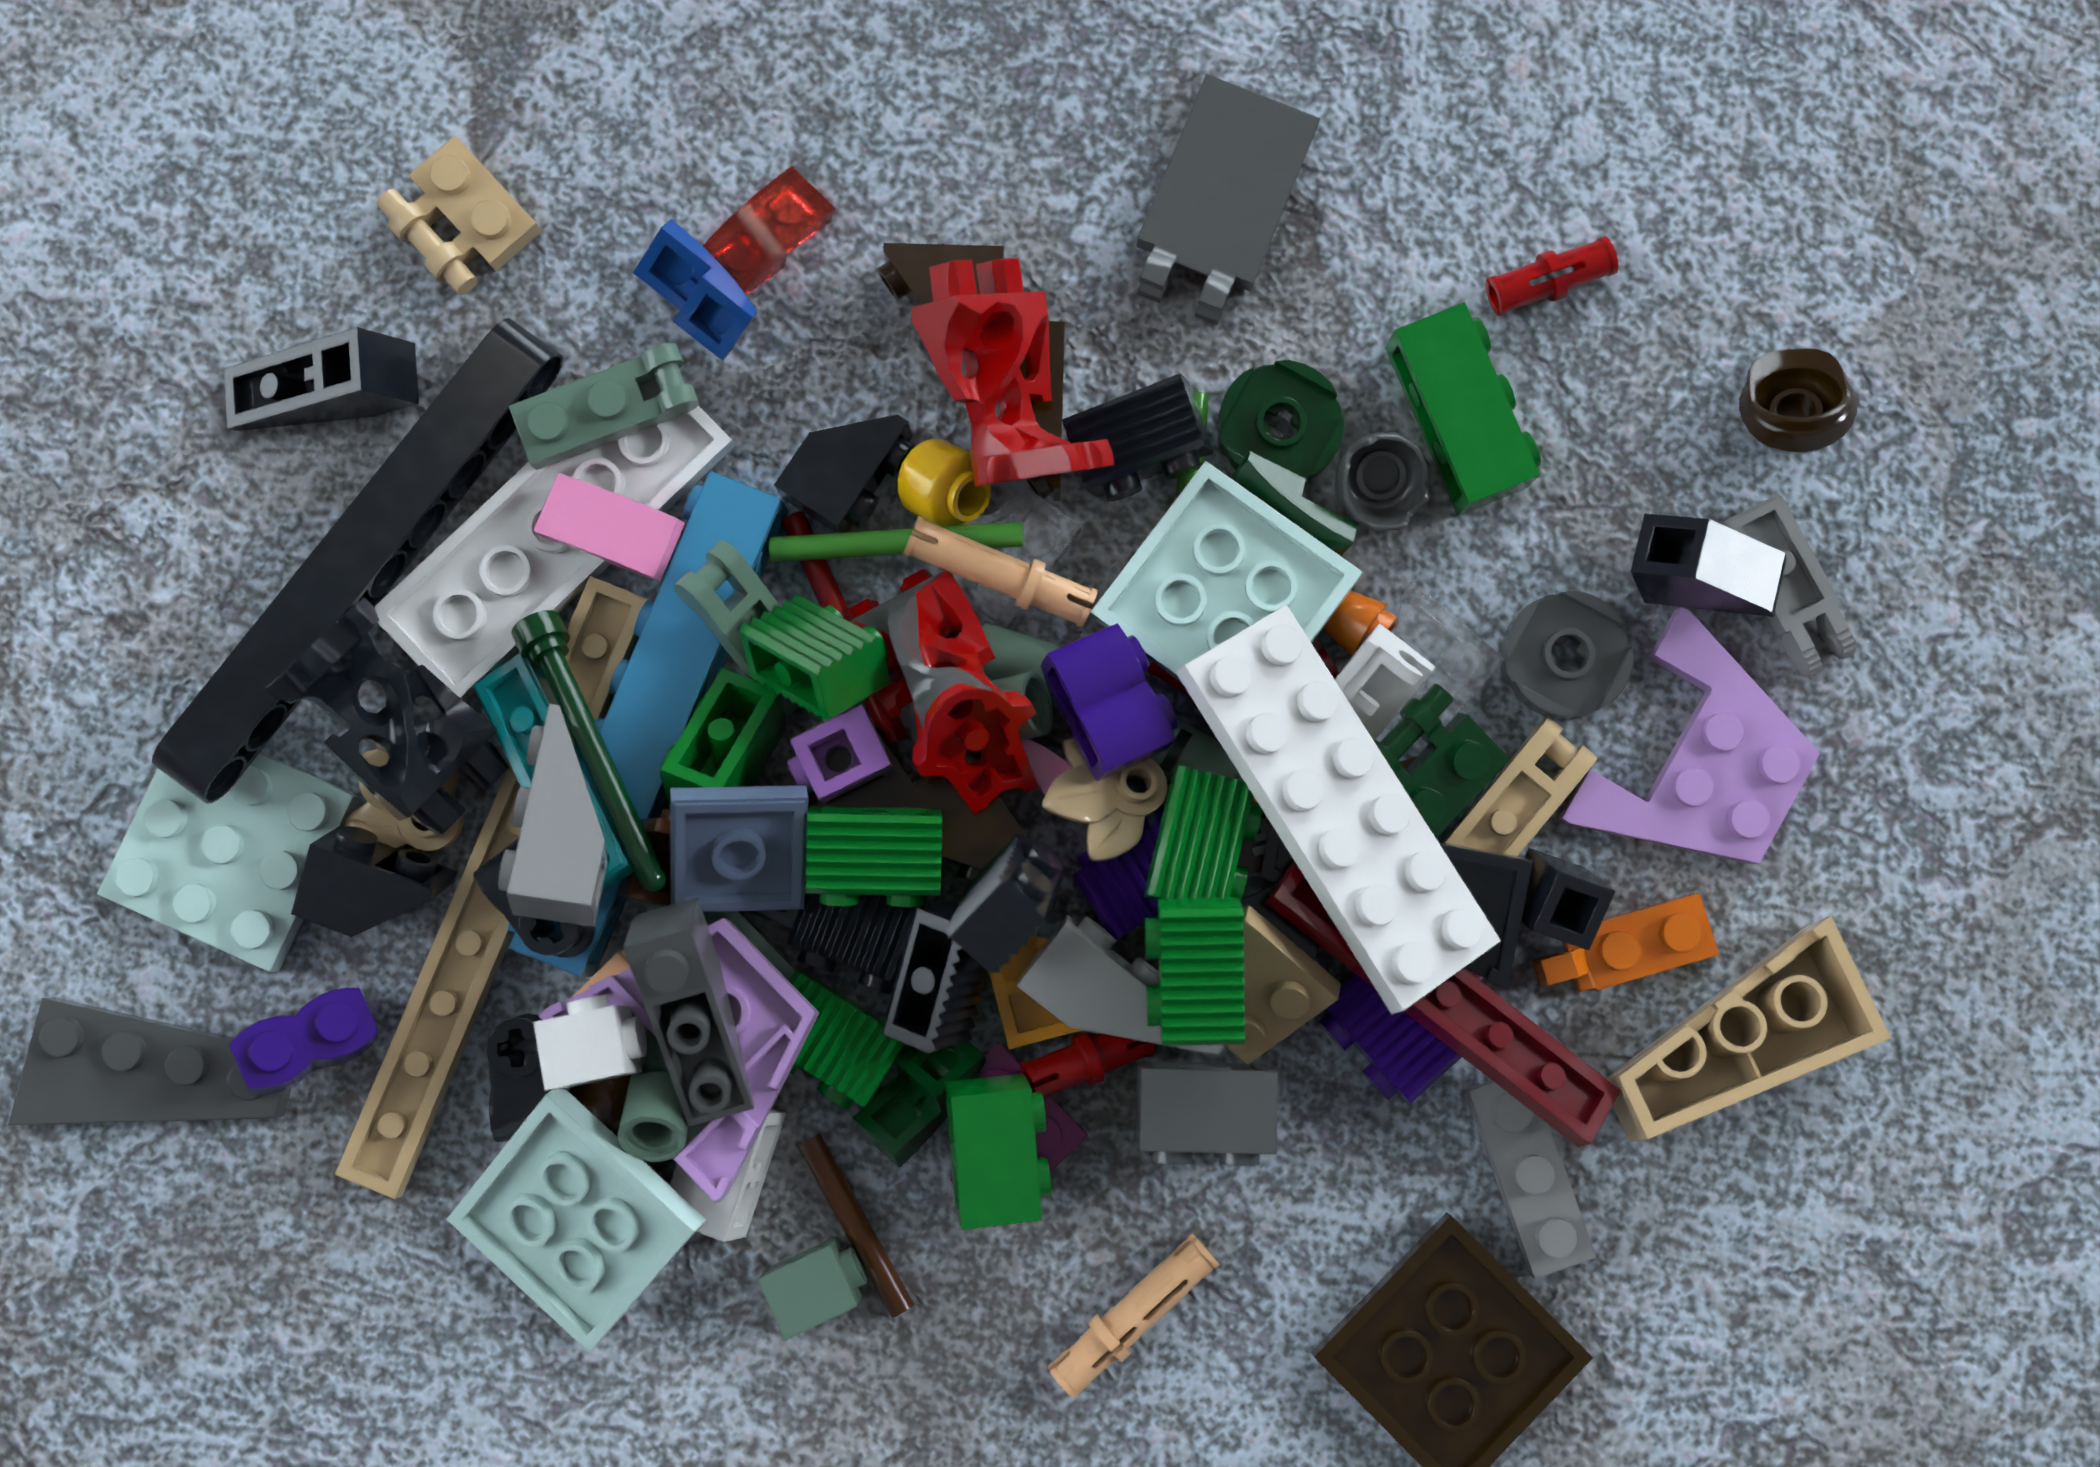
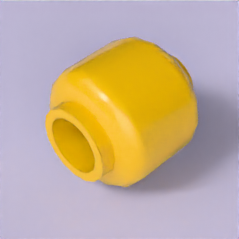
M932 438L918 444L902 462L898 474L897 493L902 505L913 515L925 518L924 520L943 527L968 525L982 515L991 497V486H974L970 450L949 440Z

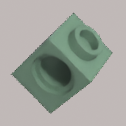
M837 1236L767 1268L757 1279L784 1341L857 1307L863 1297L860 1286L867 1283L863 1266L855 1250L852 1247L843 1250Z

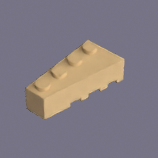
M1829 916L1804 927L1606 1079L1621 1090L1613 1104V1108L1629 1142L1648 1140L1891 1039V1036L1832 917Z

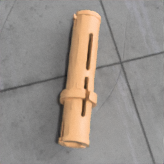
M918 516L903 555L908 557L910 555L1015 598V606L1027 610L1032 605L1073 622L1078 627L1082 628L1091 611L1089 606L1094 604L1097 589L1085 587L1044 570L1046 566L1044 562L1033 559L1031 564L928 522L924 520L925 518Z
M1191 1233L1169 1257L1155 1267L1118 1304L1102 1317L1097 1313L1087 1322L1090 1328L1066 1352L1064 1351L1054 1362L1047 1366L1051 1375L1071 1398L1076 1399L1091 1384V1381L1104 1369H1107L1116 1359L1122 1363L1131 1354L1129 1347L1185 1297L1199 1281L1220 1265L1198 1238Z

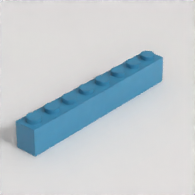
M709 471L704 485L696 484L688 496L683 512V518L688 521L679 544H676L662 576L664 580L655 601L647 600L639 612L634 627V635L638 636L639 639L630 660L623 658L614 671L609 693L615 696L606 718L598 717L595 720L640 819L660 818L662 809H665L668 801L663 780L660 779V768L668 750L678 741L692 718L698 701L707 693L722 667L724 668L729 653L697 612L685 604L678 596L674 585L688 571L696 573L707 562L706 553L719 540L726 541L736 548L761 579L770 557L769 539L770 537L779 536L783 526L781 520L787 517L789 512L781 498L713 471ZM726 580L715 593L724 602L735 590ZM623 879L601 893L595 923L596 933L591 945L583 953L575 957L560 958L554 955L546 956L533 952L524 944L510 923L508 930L513 932L514 936L509 949L579 977L594 976L627 898L619 896ZM553 921L555 929L549 934V937L562 939L565 936L560 928L563 922Z

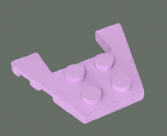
M1680 607L1674 610L1648 659L1702 689L1704 694L1645 800L1590 769L1573 789L1557 821L1572 827H1583L1607 832L1610 835L1669 845L1672 848L1728 860L1758 864L1764 857L1817 761L1820 752L1693 613L1684 607Z
M725 918L709 925L708 928L719 957L754 1101V1109L712 1120L674 1158L679 1166L714 1203L721 1202L728 1195L819 1015L817 1009L730 920ZM631 968L615 976L610 975L589 986L590 989L564 1002L559 1001L545 1008L538 1015L542 1020L568 1015V1002L607 995L609 1006H631V1011L640 1017L642 1023L655 1035Z

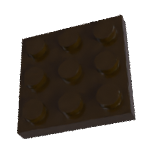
M1447 1212L1311 1352L1313 1357L1422 1467H1490L1593 1359Z

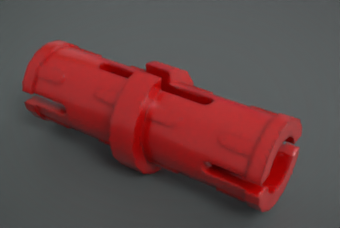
M1607 236L1559 254L1549 250L1538 254L1534 263L1499 276L1487 278L1485 282L1487 297L1497 316L1545 298L1555 302L1565 298L1570 289L1604 276L1609 277L1617 274L1619 268L1618 257L1612 242ZM1567 267H1573V272L1531 286L1529 283L1531 280Z
M1083 1033L1071 1038L1070 1046L1030 1062L1020 1063V1072L1024 1074L1025 1078L1029 1077L1030 1081L1028 1083L1032 1088V1093L1041 1092L1043 1098L1084 1081L1090 1086L1104 1081V1073L1141 1058L1153 1056L1155 1048L1154 1043L1102 1033L1089 1037V1035Z

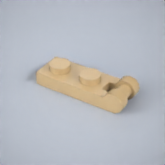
M1546 716L1531 731L1523 745L1442 842L1519 856L1590 770L1598 757L1583 744L1576 748L1560 734L1563 728L1549 716ZM1543 754L1560 766L1557 774L1552 779L1535 766Z

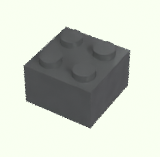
M1136 1061L1135 1140L1140 1151H1149V1155L1152 1156V1162L1159 1164H1192L1193 1153H1214V1157L1219 1158V1164L1260 1165V1154L1277 1155L1278 1072L1265 1064Z

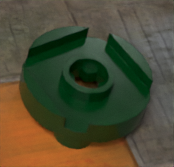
M1292 360L1275 361L1272 365H1263L1255 370V367L1239 375L1227 390L1218 415V445L1231 466L1236 470L1251 451L1306 478V481L1321 474L1336 455L1345 430L1344 415H1341V407L1336 399L1337 393L1331 382L1313 367ZM1282 409L1289 411L1293 415L1290 425L1298 430L1293 437L1283 435L1280 439L1269 435L1270 426L1263 422L1265 415L1269 414L1277 417Z

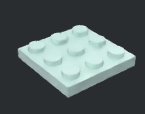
M1205 461L1094 606L1090 614L1092 619L1105 628L1118 623L1127 637L1133 635L1138 639L1147 659L1182 683L1175 673L1180 668L1286 604L1312 643L1360 579L1363 572Z
M259 753L235 785L223 797L209 804L203 802L157 768L97 894L268 972H279L304 920L291 915L309 846L335 828L345 827V819L356 810L361 797L263 753Z
M555 1089L549 1091L446 1220L583 1348L590 1352L707 1219L643 1160L635 1158L624 1151L618 1142L617 1136L566 1089Z

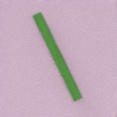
M1023 521L943 526L947 530L993 549L1024 547L1025 544ZM913 528L770 537L769 554L771 562L902 555Z

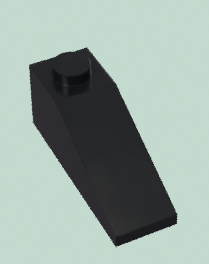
M359 327L224 368L227 429L234 431L375 417L419 404L415 343Z

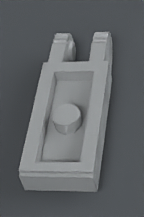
M1780 494L1721 523L1786 554L1787 560L1774 617H1766L1776 635H1782L1783 648L1792 660L1796 670L1800 672V675L1809 678L1822 670L1821 658L1803 625L1816 618L1819 634L1830 652L1834 654V657L1844 660L1857 652L1856 640L1838 608L1841 602Z

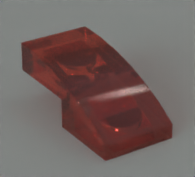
M791 166L742 205L703 244V247L724 267L743 292L748 295L784 268L788 253L831 223L835 207Z

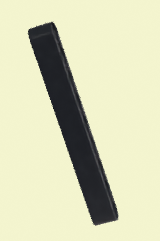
M510 318L503 319L489 331L161 739L152 756V763L155 767L206 804L219 800L235 785L301 702L300 700L289 704L275 699L265 688L362 598L365 597L374 607L382 600L517 430L509 406L547 392L562 368L563 355Z

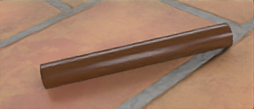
M818 1133L799 1144L798 1148L889 1314L894 1318L907 1311L914 1305V1302L823 1137Z

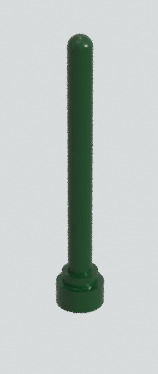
M544 610L530 614L517 622L512 628L511 634L522 658L525 659L527 657L531 660L533 666L542 668L640 885L646 891L657 892L664 887L666 874L565 658L569 652L567 644L570 640L565 624L560 614L554 610Z

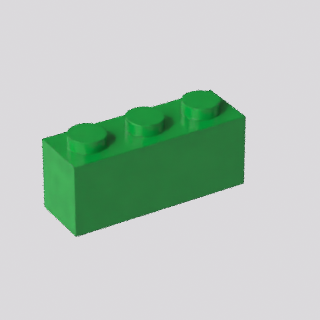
M1463 302L1395 329L1385 349L1456 515L1460 516L1529 487L1540 476L1537 469L1541 464L1540 453L1531 434L1527 431L1521 432L1512 411L1516 407L1514 392L1507 378L1503 374L1497 375L1487 354L1491 351V343L1483 322L1478 317L1472 319L1466 303Z

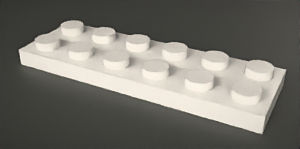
M656 379L640 385L645 400L657 397L661 392ZM697 406L686 414L538 470L533 468L528 462L374 607L379 618L377 623L418 666L423 664L466 702L476 693L473 688L475 683L509 661L519 652L511 634L512 628L517 622L539 611L554 610L560 613L584 590L589 576L597 578L611 565L597 556L548 540L533 531L558 473L598 486L665 513L736 445Z
M1287 604L1175 672L1391 1014L1404 1011L1501 941Z

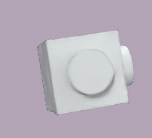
M607 995L595 996L568 1002V1015L533 1022L545 1090L565 1089L642 1072L640 1057L647 1055V1038L640 1017H632L631 1006H609Z

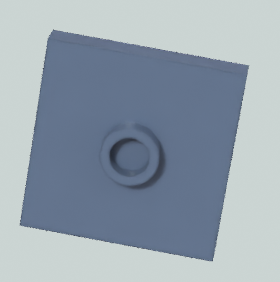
M806 785L670 788V905L698 898L703 912L804 909L808 813Z

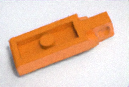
M1693 893L1603 919L1590 950L1563 942L1565 951L1534 959L1532 963L1539 985L1546 984V986L1574 979L1578 992L1586 990L1597 991L1717 956L1719 952L1700 893Z

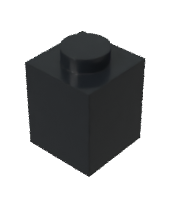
M1528 848L1524 858H1530L1533 863L1521 922L1533 932L1590 950L1616 891L1583 866Z

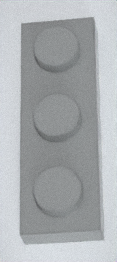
M1492 1080L1464 1089L1529 1275L1537 1279L1595 1259L1596 1255L1550 1125Z

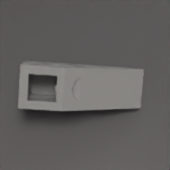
M549 703L545 725H534L531 731L527 764L534 765L535 770L531 787H520L516 796L513 826L521 827L517 850L506 849L504 852L498 887L499 890L507 891L513 915L595 927L608 864L605 841L560 705Z
M1067 915L1019 975L1017 987L1070 1028L1162 1045L1160 1026H1147L1146 985H1159V972L1139 957L1132 964H1129L1111 949L1116 942L1114 937L1090 918L1085 917L1078 924ZM1174 1045L1172 1047L1219 1055L1224 1045Z

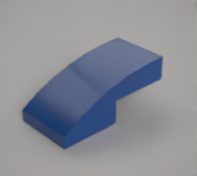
M672 219L660 228L633 271L637 277L680 310L673 322L722 361L730 354L758 313L749 298L724 267Z

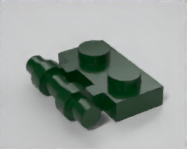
M1434 683L1420 700L1412 698L1400 710L1399 713L1402 719L1380 743L1373 740L1435 838L1448 827L1510 760V757L1469 715L1458 712L1445 727L1441 724L1438 717L1450 706L1454 699L1448 691L1437 683ZM1421 737L1428 745L1404 769L1399 759Z

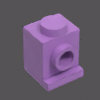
M863 705L790 739L797 756L787 760V763L797 785H806L807 793L815 792L818 800L823 803L881 775H886L896 770ZM837 748H844L849 750L851 754L850 765L843 771L831 770L828 765L830 753Z

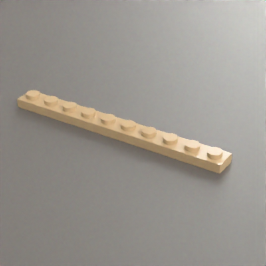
M589 576L567 628L570 640L567 644L569 652L565 658L594 720H596L598 717L605 718L614 697V695L609 693L612 676L623 658L630 659L638 640V636L634 635L635 623L641 608L649 599ZM510 764L335 1172V1175L393 1199L399 1198L404 1194L513 936V932L508 930L509 921L484 895L473 875L476 870L520 836L521 827L513 826V813L516 796L521 786Z

